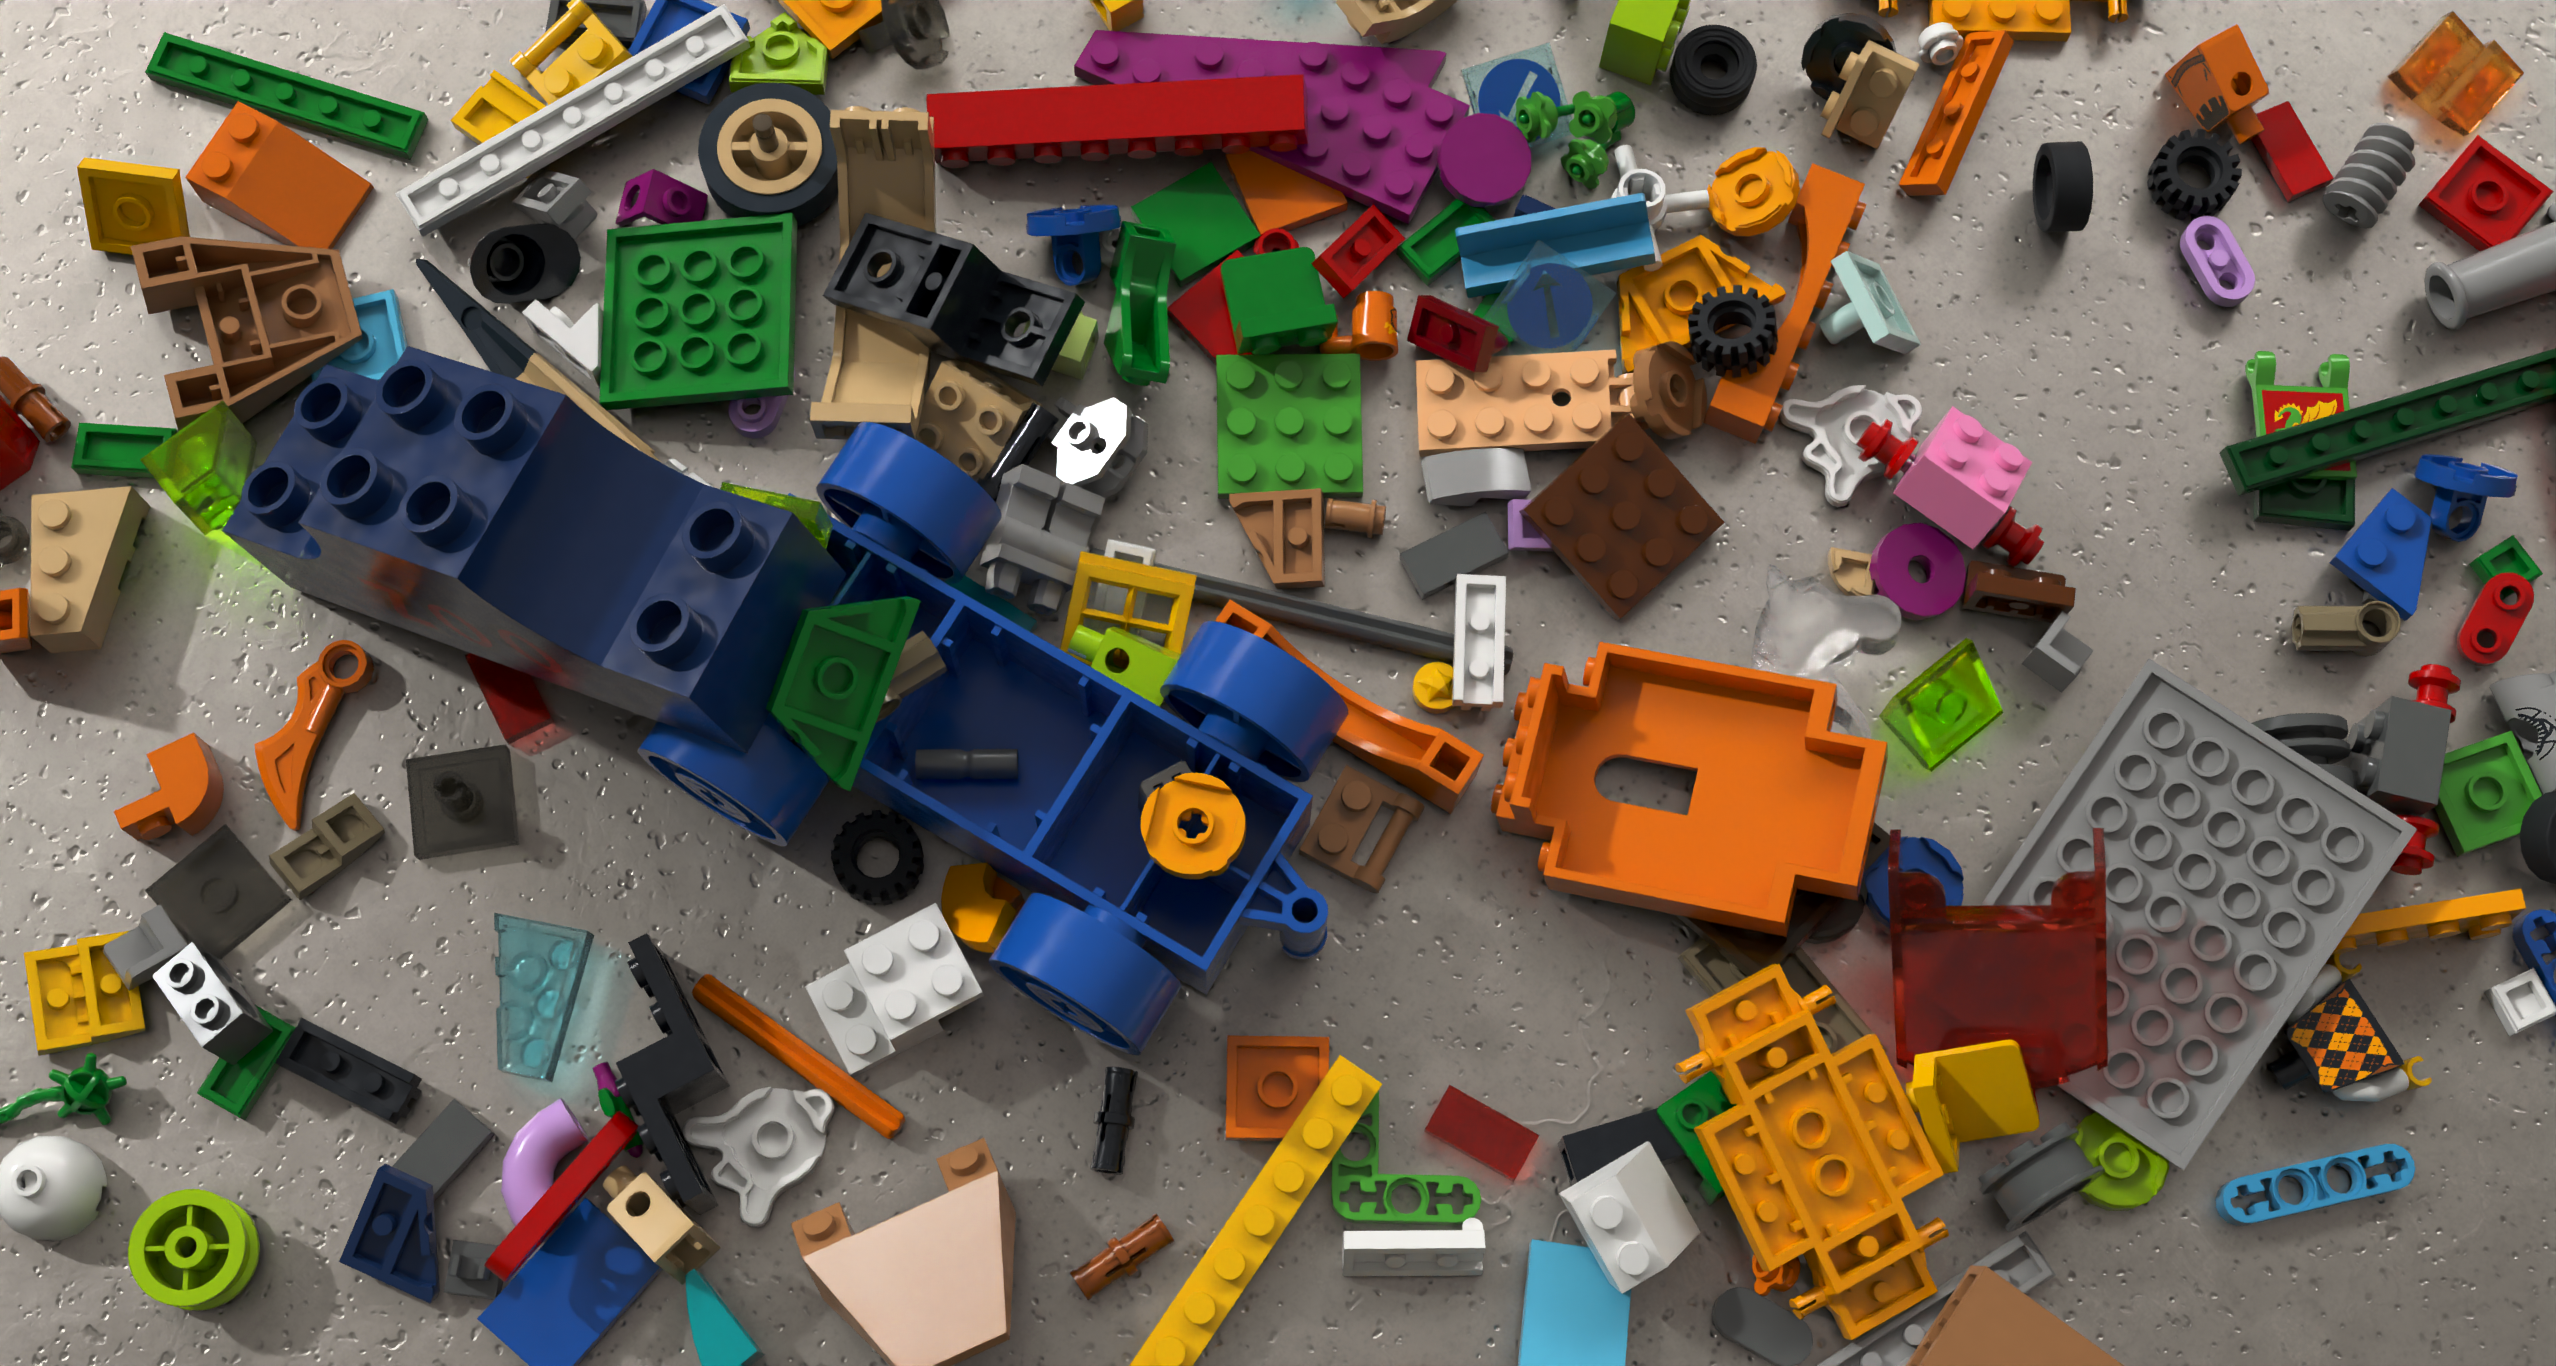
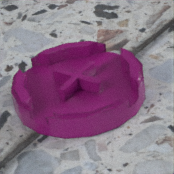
M1476 113L1461 118L1448 129L1437 151V162L1439 161V169L1441 171L1439 175L1443 185L1456 199L1472 207L1485 208V206H1499L1508 203L1524 187L1531 172V151L1525 136L1512 122L1496 114Z

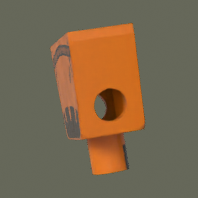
M2237 24L2197 45L2165 73V76L2200 126L2207 132L2227 123L2239 145L2265 130L2252 107L2269 94V88Z

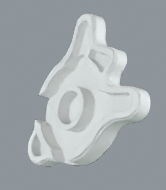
M1853 385L1836 391L1822 401L1810 402L1789 399L1783 403L1779 416L1785 426L1812 436L1813 442L1805 447L1802 453V460L1807 466L1821 472L1825 476V497L1827 501L1833 506L1842 507L1850 502L1855 489L1861 483L1869 479L1881 477L1885 471V465L1874 457L1866 462L1858 459L1863 449L1856 445L1857 441L1872 421L1881 425L1886 419L1893 422L1892 435L1902 442L1909 439L1913 427L1922 415V406L1915 397L1908 394L1894 395L1889 392L1883 395L1876 391L1865 389L1866 385Z
M765 1087L757 1089L741 1098L728 1112L722 1115L688 1119L683 1127V1136L694 1147L718 1150L722 1153V1160L713 1168L711 1178L716 1185L738 1194L740 1199V1216L743 1222L751 1227L758 1228L765 1225L769 1220L773 1204L778 1197L787 1189L800 1184L817 1168L825 1150L827 1126L834 1115L835 1104L832 1097L822 1089L803 1092Z

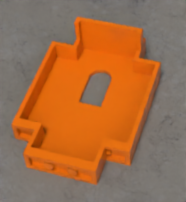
M1599 642L1596 658L1588 657L1583 675L1584 686L1569 684L1564 666L1544 663L1541 678L1530 677L1527 692H1519L1514 710V720L1519 721L1515 738L1509 737L1505 744L1503 767L1508 768L1504 785L1496 784L1491 802V812L1496 814L1502 831L1551 841V843L1543 842L1538 860V871L1544 872L1543 876L1548 889L1787 937L1797 889L1858 901L1888 760V745L1885 741L1831 732L1838 702L1837 684ZM1614 758H1628L1697 771L1688 814L1683 815L1606 799L1596 788V775L1599 768Z

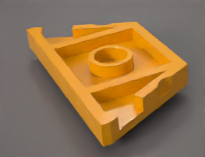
M1702 235L1660 254L1662 266L1658 270L1646 271L1643 266H1639L1620 274L1617 280L1622 374L1634 373L1633 357L1636 351L1669 341L1677 342L1686 349L1690 348L1689 314H1693L1692 307L1696 301L1703 304L1702 296L1707 292L1716 297L1717 288L1725 286L1726 293H1733V285H1742L1743 294H1746L1750 287L1754 288L1758 292V298L1764 294L1769 299L1770 306H1774L1784 300L1785 290L1777 283L1772 287L1749 272L1751 268L1749 265L1736 257L1724 254L1718 245ZM1730 324L1720 328L1715 332V335L1736 324Z

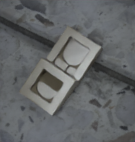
M353 793L313 818L312 829L269 855L270 865L296 897L302 900L354 862L385 831L357 795Z

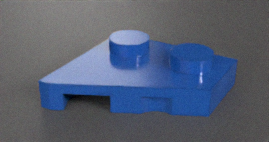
M2392 488L2329 563L2378 601L2386 602L2393 606L2399 613L2400 618L2406 621L2417 610L2432 518Z

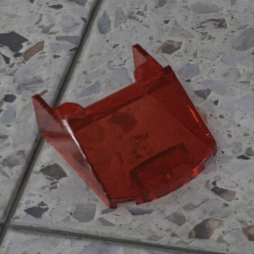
M2093 828V871H2076L2059 877L2052 887L2051 905L1946 906L1944 886L1936 877L1928 873L1903 872L1901 829H1891L1888 886L1897 1064L1907 1069L1908 1063L1914 1066V1058L1917 1054L2011 1039L2020 1045L2032 1089L2070 1082L2071 1074L2081 1072L2097 1065V1071L2108 1066L2104 828Z

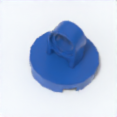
M1082 205L1078 209L1062 210V207L1027 213L1028 224H1026L1027 234L1031 236H1051L1056 274L1064 284L1075 286L1092 282L1099 276L1101 271L1099 232L1119 228L1122 222L1117 205ZM1075 251L1081 256L1083 261L1081 275L1073 268L1072 256Z
M2424 454L2419 459L2418 465H2416L2414 475L2426 483L2437 486L2430 513L2432 529L2436 534L2457 542L2466 541L2476 533L2480 526L2488 496L2509 498L2515 495L2518 475L2510 470L2481 462V466L2463 463V458ZM2461 506L2463 511L2461 521L2456 527L2450 529L2449 518L2451 513Z

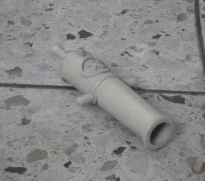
M2556 202L2551 204L2547 211L2548 216L2554 222L2446 265L2443 262H2434L2427 268L2424 279L2425 292L2428 303L2441 324L2449 329H2460L2468 318L2556 290Z

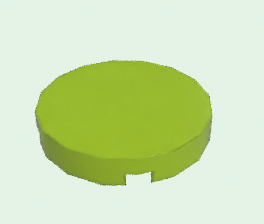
M2097 1112L2084 1117L2075 1126L2079 1131L2075 1141L2093 1167L2102 1165L2105 1169V1172L2098 1179L2079 1192L2088 1203L2107 1211H2129L2149 1202L2163 1188L2169 1171V1161Z

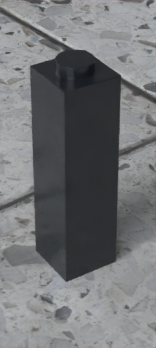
M1658 1108L1562 1136L1558 1142L1559 1151L1571 1186L1647 1141L1651 1143L1663 1166L1689 1158L1657 1115Z

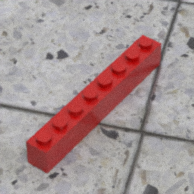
M1303 74L927 94V112H929V117H934L935 162L941 163L942 166L947 168L967 167L969 161H987L991 165L1008 166L1014 164L1016 159L1034 158L1039 163L1050 164L1060 162L1062 157L1081 156L1082 159L1087 161H1102L1108 159L1109 154L1127 153L1131 158L1147 159L1154 157L1156 152L1175 151V154L1180 156H1197L1202 154L1205 149H1222L1223 152L1228 154H1242L1249 152L1250 147L1269 146V149L1273 151L1286 152L1297 149V145L1309 144L1307 87Z

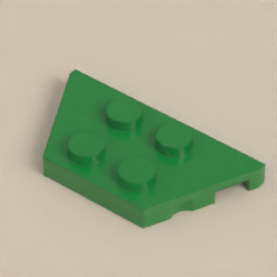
M905 596L802 609L766 710L826 775L842 789L851 791L921 602L915 598Z

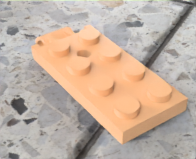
M1616 350L1491 356L1487 372H1472L1447 359L1416 361L1420 457L1484 448H1518L1524 451L1589 448L1627 414H1630L1643 430L1650 427L1646 421H1637L1630 408V399L1635 394L1633 386L1634 373L1614 377V364L1617 361ZM1558 392H1565L1571 397V401L1566 406H1557L1553 403L1552 398Z

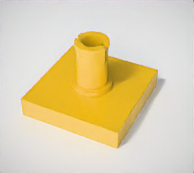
M86 157L77 166L92 250L133 255L131 250L133 245L180 236L190 237L179 169Z

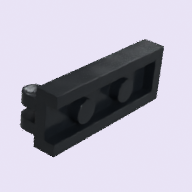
M303 1018L299 1021L275 1062L277 1065L395 1125L401 1116L407 1118L411 1111L407 1107L411 1098L417 1100L421 1093V1090L417 1087L422 1078Z

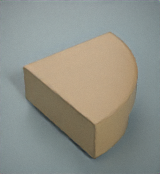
M1831 547L1828 552V567L1833 581L1847 597L1860 604L1870 606L1875 589V580H1871L1869 571L1872 554Z

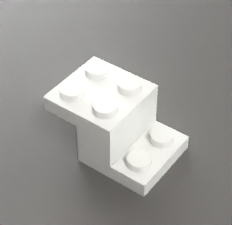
M936 903L845 949L844 952L850 962L849 964L805 986L844 1065L853 1078L942 1032L943 1029L938 1021L939 1019L984 996Z

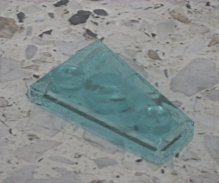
M494 913V930L498 932L499 956L495 957V975L499 977L500 1006L496 1009L498 1070L507 1074L552 1083L594 935L587 930Z

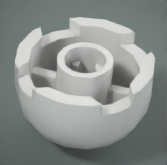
M37 1136L19 1143L3 1158L0 1164L1 1218L14 1231L36 1240L60 1241L80 1233L96 1219L99 1212L95 1210L101 1200L102 1187H107V1177L102 1161L90 1147L64 1136Z

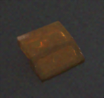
M2452 11L2442 16L2387 77L2407 97L2437 121L2462 136H2466L2483 120L2521 78L2524 72L2495 40L2482 44L2455 12Z

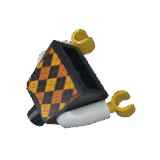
M2341 954L2331 955L2286 1020L2289 1027L2284 1032L2295 1049L2269 1064L2283 1088L2288 1090L2313 1076L2324 1094L2332 1092L2343 1101L2379 1102L2405 1090H2413L2429 1085L2432 1081L2431 1077L2418 1080L2412 1073L2414 1063L2423 1061V1058L2416 1056L2402 1060L2350 980L2360 972L2362 965L2359 963L2349 970L2341 965L2339 961Z

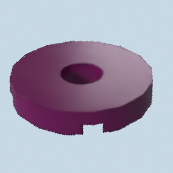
M1923 523L1903 524L1882 537L1872 551L1869 571L1871 580H1875L1876 586L1879 589L1877 595L1885 606L1899 616L1912 620L1936 617L1953 607L1964 591L1966 569L1963 556L1954 541L1936 527ZM1910 560L1919 562L1925 568L1927 575L1925 583L1916 582L1909 574L1908 565Z

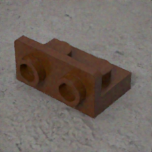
M1973 560L1967 566L1963 608L2053 623L2062 611L2068 614L2074 607L2076 588L2065 586L2066 578L2063 575Z

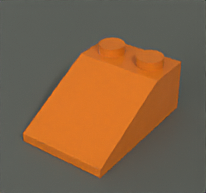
M239 101L235 104L185 177L202 202L285 245L323 249L334 248L374 188L370 182L280 122Z

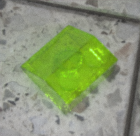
M222 400L140 460L177 507L206 535L212 530L223 528L241 501L242 488L252 473L257 441Z

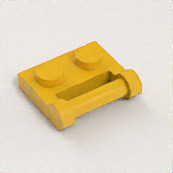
M571 0L566 5L569 10L525 53L519 51L510 59L512 65L530 82L548 105L633 57L583 0ZM583 23L587 30L542 73L538 66Z

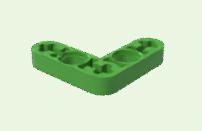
M1378 1091L1360 1117V1120L1370 1117L1371 1126L1357 1122L1350 1132L1359 1133L1366 1137L1370 1145L1368 1155L1362 1160L1352 1161L1344 1157L1339 1148L1331 1160V1203L1336 1215L1346 1222L1367 1224L1461 1225L1466 1219L1474 1218L1480 1209L1481 1195L1476 1184L1467 1177L1378 1174ZM1375 1184L1386 1185L1382 1198L1385 1214H1376L1374 1212L1377 1202L1361 1203L1359 1212H1351L1347 1202H1340L1339 1196L1347 1194L1350 1185H1358L1360 1194L1376 1195L1377 1188ZM1402 1185L1415 1188L1421 1199L1419 1208L1409 1214L1398 1212L1391 1202V1195L1394 1189ZM1427 1185L1437 1186L1434 1197L1450 1196L1453 1187H1460L1462 1195L1471 1197L1472 1203L1465 1205L1461 1214H1453L1452 1205L1435 1204L1434 1208L1437 1215H1427L1426 1211L1430 1200Z

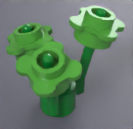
M1538 91L1533 92L1531 98L1526 96L1519 97L1516 101V122L1528 143L1534 142L1537 136H1540L1542 139L1548 138L1557 127L1558 117L1574 114V119L1569 123L1572 135L1577 138L1585 135L1595 139V141L1590 139H1573L1568 144V154H1564L1561 157L1563 168L1574 180L1582 182L1589 189H1595L1599 185V175L1607 171L1609 164L1605 150L1621 140L1620 130L1629 127L1634 122L1635 107L1631 99L1622 92H1613L1607 96L1596 95L1591 97L1587 91H1580L1574 95L1572 104L1556 107L1550 97L1543 96Z

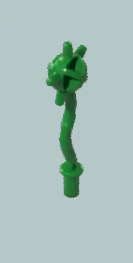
M88 1053L84 1066L73 1070L69 1075L55 1069L50 1071L49 1078L61 1086L36 1088L19 1095L14 1103L0 1108V1125L18 1117L23 1109L43 1101H64L65 1104L57 1111V1115L62 1119L69 1116L72 1112L84 1115L94 1114L102 1125H107L111 1122V1118L106 1106L110 1102L113 1090L125 1086L127 1080L124 1076L110 1078L103 1070L96 1068V1054Z

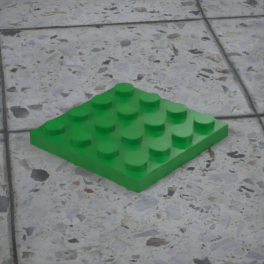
M793 213L607 229L599 403L605 410L793 395L798 223Z

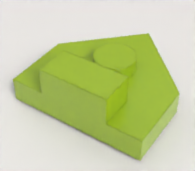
M786 12L771 20V26L754 38L747 36L750 48L732 58L729 85L733 93L751 85L773 82L797 86L813 95H825L829 61L827 48L816 38H810L799 29L797 22Z

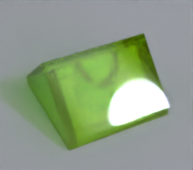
M1966 637L1894 695L1879 717L1922 766L1932 772L2004 712L1973 640Z

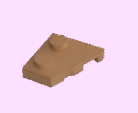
M1321 488L1229 494V502L1276 589L1325 587L1324 494Z

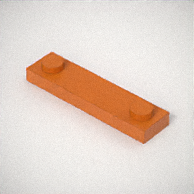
M2005 30L1966 34L1963 46L1951 67L1900 180L1899 186L1908 196L1946 195L2014 43Z

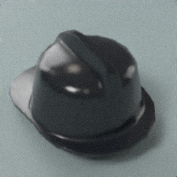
M537 223L502 227L487 233L477 242L471 258H468V265L473 285L484 298L494 303L510 304L535 299H547L560 295L573 284L578 275L581 256L577 243L567 231L556 225Z

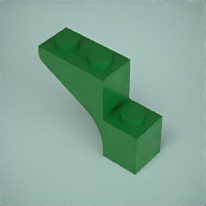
M1122 221L1109 276L1117 290L1104 345L1118 374L1125 381L1140 386H1148L1151 381L1166 384L1170 369L1167 290L1176 242L1168 229Z

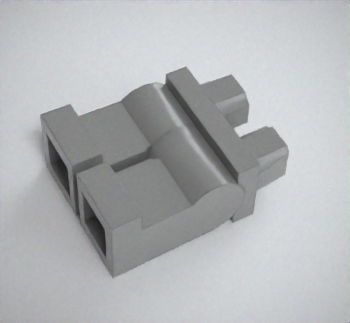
M1021 464L1002 476L996 501L1002 518L987 540L986 551H983L979 565L988 569L986 593L1004 599L1014 598L1021 581L1032 586L1027 607L1037 613L1051 615L1058 611L1065 592L1072 590L1080 551L1086 552V545L1094 519L1101 515L1106 498L1068 482L1060 485L1061 479Z

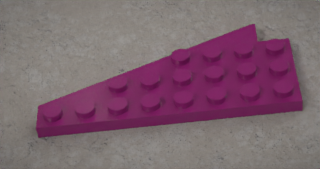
M1095 30L1074 65L1075 76L1095 85L1303 74L1307 87L1309 144L1297 145V149L1286 152L1270 150L1269 146L1250 147V151L1344 193V196L1371 207L1374 204L1382 213L1407 224L1410 223L1439 170L1437 151L1444 135L1457 121L1467 117L1470 105L1432 89L1446 61L1447 53L1438 50Z

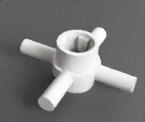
M1622 145L1614 151L1621 180L1611 198L1638 193L1645 194L1656 263L1644 265L1643 267L1646 271H1655L1662 266L1655 232L1662 225L1666 213L1709 208V194L1707 190L1665 195V184L1662 178L1650 170L1638 169L1632 147L1630 145Z

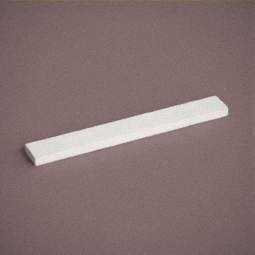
M725 4L395 194L422 237L747 50L750 48L749 41Z

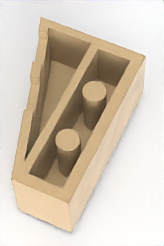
M132 486L31 495L30 636L50 653L102 648L121 593L118 589L126 563H131L136 549L133 543L141 520H146L150 505Z

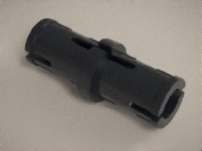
M1106 1067L1104 1091L1100 1111L1095 1112L1094 1116L1097 1132L1090 1170L1114 1175L1123 1174L1128 1132L1134 1129L1135 1118L1131 1116L1138 1077L1137 1071L1122 1067Z

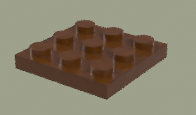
M1630 414L1623 416L1519 511L1615 620H1619L1725 523Z

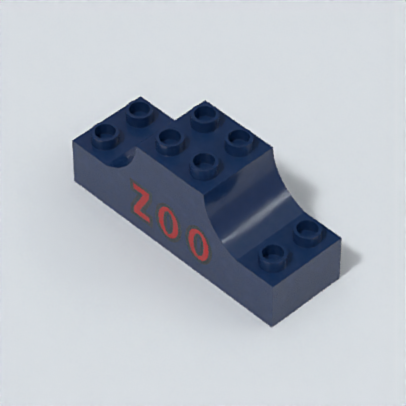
M410 346L406 347L397 364L389 368L379 381L326 364L316 381L309 384L297 398L294 416L264 464L255 469L245 481L242 488L241 501L222 530L293 589L744 753H748L769 715L766 706L802 609L829 606L847 574L793 512L705 485L664 465L603 427L565 394Z

